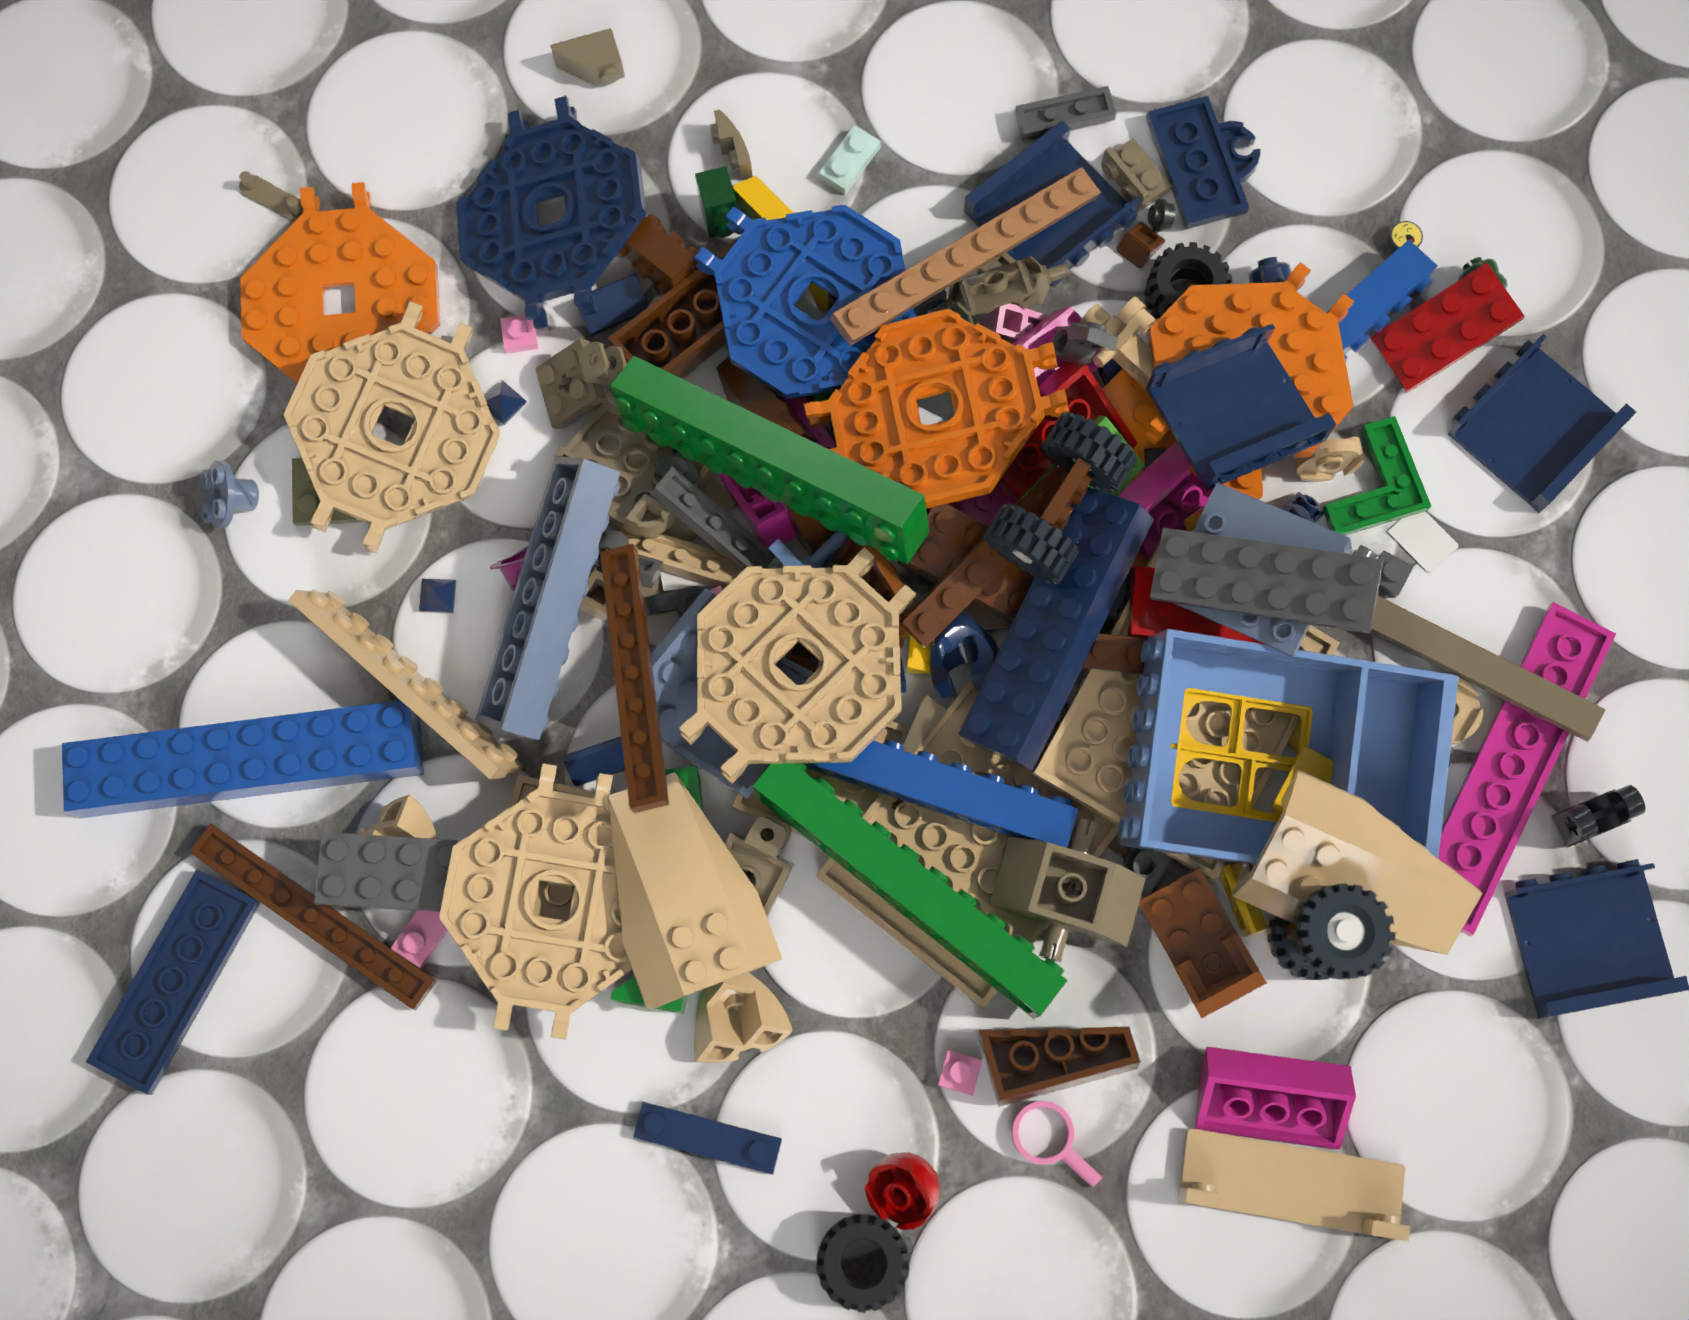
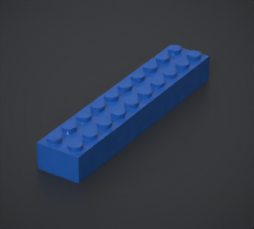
M401 700L62 743L64 812L78 818L424 775L420 717Z

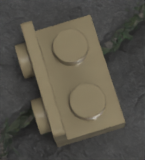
M1133 138L1116 150H1113L1112 147L1104 150L1101 162L1103 173L1109 180L1116 182L1128 203L1136 197L1140 199L1139 212L1170 192L1171 183Z

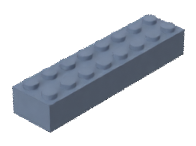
M555 457L476 715V721L539 740L541 733L545 731L549 721V706L559 688V673L561 667L568 659L569 640L579 622V607L589 589V574L599 556V541L609 523V508L619 490L618 479L620 471L584 458Z

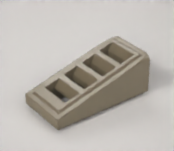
M926 694L919 704L904 740L903 751L914 754L946 714V709Z

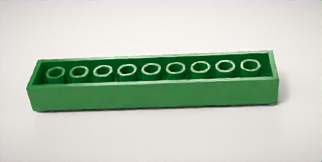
M636 356L631 358L610 385L615 397V404L619 408L623 419L622 422L630 431L634 433L641 432L649 436L656 444L662 447L667 445L677 450L688 460L696 459L704 463L712 472L716 474L724 473L732 477L742 487H752L762 492L770 501H780L790 506L794 512L806 517L808 515L815 518L825 528L831 531L839 530L849 535L855 543L862 546L867 544L879 550L889 560L895 561L897 559L908 564L930 533L925 496Z
M779 763L768 766L753 785L756 799L1032 1019L1043 1014L1068 981L1062 976L1064 969L1048 957L1045 960L1040 959L1033 953L1035 947L1027 939L1019 934L1014 938L1004 930L1006 924L998 916L990 911L985 915L975 907L977 901L963 889H959L958 892L954 891L946 884L949 879L941 871L933 866L929 870L918 862L920 856L912 848L904 843L901 847L896 845L889 838L892 834L884 826L876 821L871 825L861 816L863 811L849 799L842 802L833 794L835 789L827 781L819 776L816 780L810 777L805 771L807 767L804 763Z

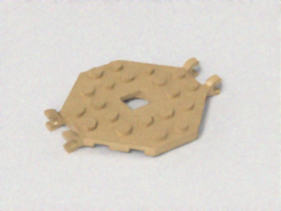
M411 301L401 323L389 326L387 330L373 335L367 334L347 341L342 346L326 352L322 350L311 354L283 414L320 500L311 520L312 528L326 533L333 511L337 510L371 524L362 544L364 549L377 553L385 530L474 497L500 438L499 429L493 420L486 399L465 353V349L472 338L471 332L473 327L460 322L452 343L416 329L423 316V312H421L423 306ZM384 406L415 419L404 444L401 446L372 435Z
M865 547L848 565H833V568L783 566V568L762 569V566H747L697 614V712L679 730L682 732L680 734L681 737L692 745L705 728L710 726L736 751L720 767L722 770L721 775L731 784L737 780L749 764L852 762L901 713L899 615L914 604L915 600L913 598L916 596V593L906 584L889 602L861 578L874 566L872 561L875 556ZM798 641L822 663L802 685H796L775 665Z
M543 763L536 790L453 846L439 919L498 1002L493 1029L508 1031L512 1006H522L554 1011L555 1017L551 1037L565 1040L567 1038L570 1014L629 972L632 967L622 939L608 801L613 776L599 773L594 798L552 791L557 766ZM539 880L574 886L568 921L533 915Z

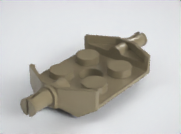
M1030 256L954 283L950 286L948 299L945 300L946 305L927 311L929 314L950 309L960 314L962 319L974 324L972 316L990 313L995 308L1009 303L1022 302L1027 297L1033 295L1036 296L1038 305H1042L1049 290V284H1052L1051 282L1069 277L1070 272L1066 262L1047 269L1046 265L1042 266Z

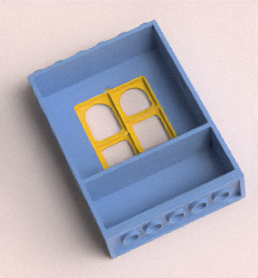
M1171 629L1148 636V641L1145 640L1143 642L1141 661L1145 662L1143 676H1139L1136 686V695L1140 697L1139 711L1136 710L1132 719V731L1136 732L1134 746H1130L1127 757V765L1131 767L1130 781L1125 782L1123 789V802H1127L1125 817H1121L1118 827V836L1122 838L1121 846L1255 865L1281 816L1276 813L1257 811L1252 807L1256 770L1262 767L1290 772L1302 748L1306 746L1333 761L1331 785L1366 800L1387 819L1389 818L1404 833L1422 844L1436 858H1439L1458 675L1298 650L1293 658L1265 644ZM1201 701L1225 703L1230 706L1228 739L1225 746L1203 744L1190 736L1186 725V718L1189 710L1195 704ZM1257 708L1298 715L1301 718V730L1297 755L1291 758L1245 750L1242 747V737L1247 709ZM1195 758L1238 764L1241 768L1237 803L1229 807L1189 799L1182 792L1179 785V775L1182 767L1188 761Z

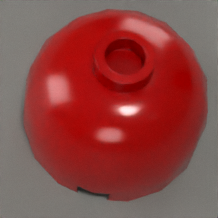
M911 1152L892 1153L879 1161L868 1174L869 1181L865 1185L868 1203L879 1218L884 1220L889 1218L891 1221L898 1223L895 1228L914 1230L922 1226L930 1218L940 1200V1181L931 1164L920 1155Z

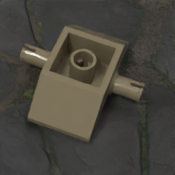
M1077 819L1070 848L1044 841L1009 837L989 904L990 906L1045 922V925L1048 927L1039 956L1044 959L1050 958L1051 950L1054 946L1051 960L1061 963L1068 933L1073 931L1127 947L1146 879L1117 863L1091 855L1099 824L1091 821L1088 824L1085 835L1088 822L1086 819ZM1068 882L1073 883L1072 889L1077 891V894L1071 897H1067L1065 891L1062 890V887Z

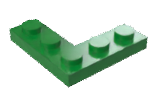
M1396 416L1366 424L1361 429L1383 487L1325 504L1322 510L1330 530L1346 536L1428 511L1432 507Z

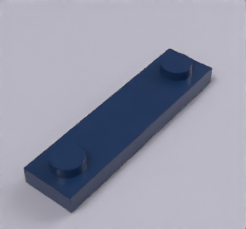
M642 1102L633 1138L771 1175L774 1174L782 1143V1138L647 1102Z

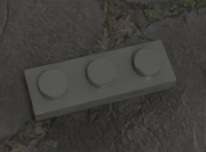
M1108 86L1017 105L1015 108L1023 140L1043 136L1062 120L1072 130L1113 121L1117 114Z

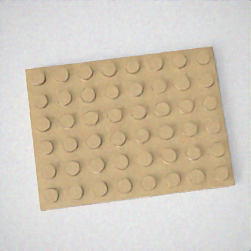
M1160 542L1146 567H1156ZM1130 597L1127 599L1125 607L1120 612L1108 635L1130 637L1128 636ZM1310 625L1298 650L1334 655L1340 642ZM1089 669L1031 775L1119 826L1121 817H1125L1127 802H1123V789L1125 782L1130 781L1131 767L1127 765V757L1130 746H1134L1136 732L1132 731V719L1136 710L1139 711L1140 697L1136 695L1138 678L1142 674ZM1201 701L1195 704L1189 710L1186 718V725L1190 736L1203 744L1225 746L1228 739L1230 706L1225 703ZM1257 708L1247 709L1242 747L1247 751L1281 756L1300 717L1295 714ZM1195 758L1188 761L1182 767L1179 775V785L1182 792L1191 800L1232 807L1237 803L1241 768L1235 763ZM1260 767L1256 770L1252 796L1253 808L1274 769ZM1163 852L1191 870L1200 867L1205 877L1210 881L1217 879L1226 862Z
M970 680L946 710L944 717L914 754L917 755L918 751H924L937 756V762L949 766L951 762L964 764L971 768L970 773L984 777L985 773L1000 776L1005 779L1004 784L1015 788L1019 784L1033 787L1038 790L1039 796L1051 799L1053 795L1072 801L1071 806L1079 808L1067 848L1071 846L1077 819L1088 820L1085 835L1088 824L1093 821L1099 824V829H1097L1091 855L1099 858L1118 833L1119 826L1031 775V770L981 749L958 735L979 691H975L972 680ZM1059 715V717H1058V719H1057V721H1056V723H1055V725H1054V727H1053V729H1052V731H1051V733H1050V735H1049V737H1048V740H1047V742H1046V744H1045V746H1044V748H1043V750H1042V752H1041L1039 758L1041 757V755H1042L1044 749L1046 748V746H1047L1049 740L1051 739V737H1052L1054 731L1056 730V728H1057L1059 722H1060L1061 719H1062V717H1061L1060 715ZM882 793L877 797L862 816L863 819L871 825L874 821L880 823L892 834L889 838L896 845L901 847L904 843L912 848L920 856L918 859L920 864L928 870L931 866L937 868L949 879L946 882L949 887L956 892L959 889L966 891L977 901L975 907L985 915L989 911L1006 924L1004 927L1006 932L1014 938L1019 934L1033 945L1046 928L1045 922L989 905L1008 838L1011 836L906 801L900 803L894 811L892 803L898 800L897 798ZM829 858L816 874L817 879L982 1009L985 1008L997 992L995 988L832 858ZM1071 882L1062 887L1067 897L1074 891L1072 889L1073 883Z

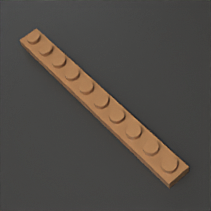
M1083 167L834 312L830 320L848 345L851 346L881 328L882 325H886L1095 200L1101 192Z

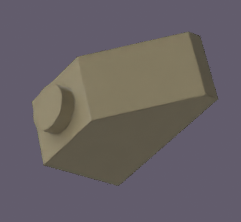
M611 28L550 45L557 68L594 86L611 84L618 79L625 78L621 57Z

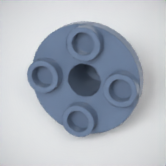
M216 460L211 464L209 470H202L200 482L202 489L206 490V503L202 507L204 523H211L215 528H226L232 521L234 511H253L257 507L259 489L256 482L252 479L234 478L228 462Z

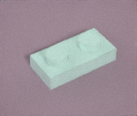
M854 125L820 170L819 179L846 195L881 148V141Z

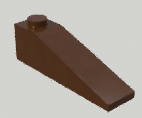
M730 355L716 367L727 401L816 443L818 441L782 396L731 364Z

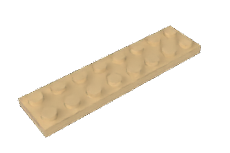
M313 589L312 591L296 590L288 601L485 776L489 779H498L518 775L524 767L516 759L518 754L508 745L503 743L500 745L492 738L493 732L486 725L479 721L474 722L467 716L468 710L461 703L454 699L449 700L442 694L443 688L440 684L427 677L425 679L417 671L418 666L415 662L406 656L400 657L392 649L394 645L390 640L380 634H374L368 628L370 624L365 618L357 613L349 612L344 607L345 601L340 596L331 591L324 593Z

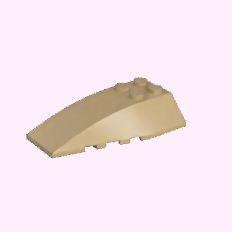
M1297 769L1281 799L1283 812L1255 865L1247 864L1232 892V896L1293 923L1294 916L1299 915L1301 911L1298 907L1302 901H1307L1309 899L1308 895L1314 891L1336 884L1363 886V890H1371L1376 893L1377 897L1375 899L1378 902L1384 901L1388 906V909L1384 910L1386 915L1393 916L1395 924H1390V932H1396V937L1389 944L1448 955L1482 892L1445 862H1441L1432 855L1422 844L1404 833L1389 818L1387 819L1366 800Z
M676 772L666 775L669 805L634 813L629 808L627 789L608 796L623 945L647 1011L783 959L757 890Z

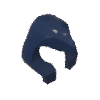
M961 612L930 643V675L932 683L940 693L941 698L957 695L949 672L961 664L974 661L976 662L970 669V678L975 691H979L999 652L996 641L965 612Z

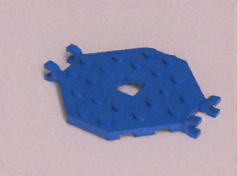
M845 204L832 206V210L814 213L812 210L786 214L785 218L767 221L766 218L752 220L733 206L726 215V220L729 221L727 228L741 235L723 260L714 256L704 247L695 256V260L698 261L696 268L705 274L715 276L731 364L785 399L839 390L849 377L848 372L863 352L866 353L876 340L875 335L879 329L849 346L830 318L834 312L906 271L900 239ZM811 282L837 298L831 309L821 320H815L794 306ZM912 308L887 324L916 317L914 309Z

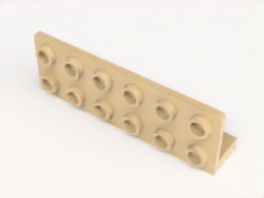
M1193 1128L1187 1129L1178 1202L1409 1242L1410 1226L1400 1225L1405 1166L1403 1164Z

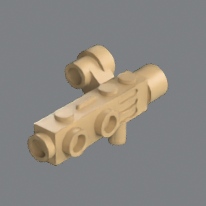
M1136 296L1126 303L1118 316L1115 314L1113 316L1109 315L1100 305L1095 304L1086 312L1079 323L1086 326L1088 322L1101 324L1108 328V334L1119 338L1115 351H1099L1093 357V362L1096 366L1103 367L1108 361L1113 359L1146 389L1153 371L1152 350L1137 333L1139 332L1144 335L1153 326L1156 319L1145 310L1146 305Z

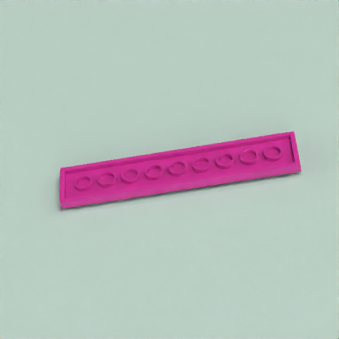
M1552 602L1538 626L1520 667L1586 699L1616 633ZM1505 700L1502 701L1442 825L1438 859L1441 862H1445L1482 892L1481 897L1461 930L1462 933L1468 936L1475 934L1569 735V732Z

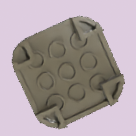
M608 389L604 392L606 400L597 407L566 447L560 445L555 457L584 458L620 471L618 479L619 490L616 497L612 500L608 512L609 522L634 535L643 536L646 539H656L660 533L665 532L673 525L678 517L650 494L660 481L654 463L655 460L678 451L667 445L662 447L656 444L649 436L641 432L634 433L627 429L622 422L623 419L619 408L615 404L613 392ZM694 459L691 461L699 476V482L694 483V485L700 489L712 474V471L704 463Z

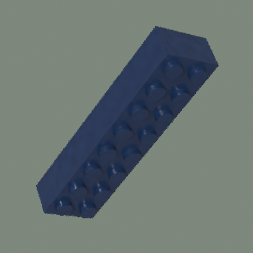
M1089 486L1078 506L1073 503L1070 505L1073 511L1069 516V521L1062 530V535L1072 540L1071 543L1077 546L1079 553L1059 584H1052L1050 581L1047 583L1040 577L1038 579L1034 578L958 735L973 745L1033 771L1154 521L1139 503Z

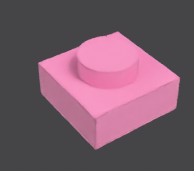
M525 315L500 319L506 354L539 349L533 319L527 320Z
M947 1050L938 1086L973 1095L982 1060Z

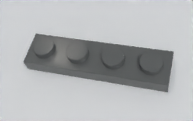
M673 466L650 492L654 498L741 572L747 566H762V569H766L775 558V555L769 548Z

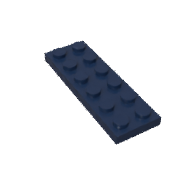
M196 869L87 1058L86 1063L147 1095H152L261 902Z

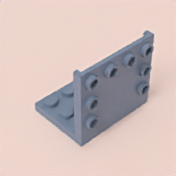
M1218 482L1193 532L1353 555L1350 537ZM1175 604L1282 651L1293 658L1310 624Z
M705 588L651 654L661 740L673 752L747 799L754 791L753 785L770 764H749L737 780L731 784L721 775L722 770L720 767L736 751L710 726L705 728L692 745L681 737L680 734L682 732L679 730L697 712V614L716 597L713 592ZM784 656L775 664L796 685H802L813 674V672Z

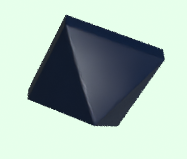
M503 380L485 398L490 413L503 425L527 403L521 395Z
M422 578L419 612L453 613L456 580Z

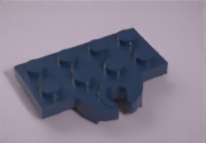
M1208 96L1148 111L1146 120L1166 176L1172 185L1171 189L1185 228L1189 229L1246 214L1249 205L1241 183L1248 180L1255 172L1261 151L1260 149H1254L1246 156L1239 155L1234 148L1236 146L1249 147L1256 140L1255 135L1243 126L1244 122L1231 120L1218 123Z

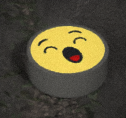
M1401 221L1393 226L1388 235V245L1393 252L1408 240L1419 248L1423 241V233L1417 224L1410 221Z

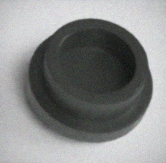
M1158 199L1149 208L1148 223L1151 224L1155 232H1162L1164 229L1169 230L1172 227L1175 219V207L1172 203H1168L1166 199Z
M1132 847L1124 856L1123 867L1148 879L1157 871L1158 860L1152 850Z

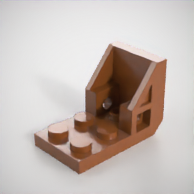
M1200 867L1140 899L1139 905L1170 958L1175 971L1201 1018L1267 984Z

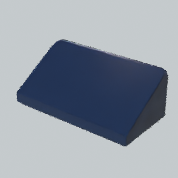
M632 274L592 292L596 301L597 313L584 316L582 306H579L578 309L590 335L593 336L635 318L648 308L649 305L636 275Z
M621 736L563 755L564 757H562L570 779L575 786L597 780L599 773L613 775L625 771Z

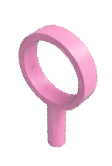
M1038 1101L1026 1105L1018 1112L1013 1121L1011 1131L1014 1146L1022 1157L1036 1164H1052L1062 1159L1091 1187H1094L1100 1181L1102 1176L1071 1149L1074 1140V1127L1071 1118L1063 1108L1052 1102ZM1036 1108H1048L1056 1111L1063 1118L1067 1129L1066 1143L1055 1156L1047 1158L1034 1157L1022 1147L1019 1139V1123L1028 1111Z

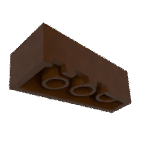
M649 214L647 217H644L617 253V256L621 259L626 257L632 263L631 267L634 272L643 280L648 278L654 284L655 291L662 297L697 269L698 261L695 260V256L699 251L693 246L687 250L682 243V237L674 231L668 235L661 221L653 214Z
M1130 1027L1047 1028V1030L1010 1029L999 1031L982 1029L979 1030L978 1035L998 1107L1136 1070L1140 1064V1058Z

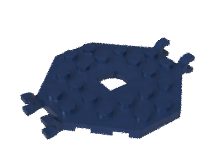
M567 96L554 99L557 120L530 127L527 120L522 121L520 110L507 113L510 134L503 142L505 148L495 161L490 159L476 178L478 184L468 196L463 195L456 204L460 260L470 269L525 302V318L527 320L533 319V326L536 330L548 327V318L543 302L574 293V304L577 307L582 306L584 316L597 313L596 301L591 288L647 215L641 161L636 152L627 147L623 148L602 133L581 125L577 120L575 107L569 106ZM564 196L566 209L564 216L557 222L539 226L537 203Z

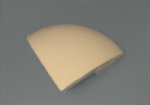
M410 795L400 797L379 810L380 816L377 823L370 830L361 828L357 833L438 839L428 814Z
M744 973L703 990L695 1023V1061L707 1063L738 1060L739 1052L751 1048L759 1049L761 1053L782 1042L793 1031L789 1018L778 999L761 981L750 973Z

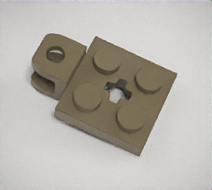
M579 338L535 368L552 428H564L606 400L602 385L610 386L627 365L622 347L610 346L604 350V344L601 342L589 343V340ZM613 358H616V367L612 369L611 361ZM572 378L573 382L569 385L568 390V382L569 379Z
M771 814L758 818L752 825L746 838L731 832L725 843L744 873L746 874L748 871H751L754 874L753 879L756 880L754 888L759 894L767 918L795 865L780 857L790 839L791 826ZM768 828L774 831V838L768 836Z

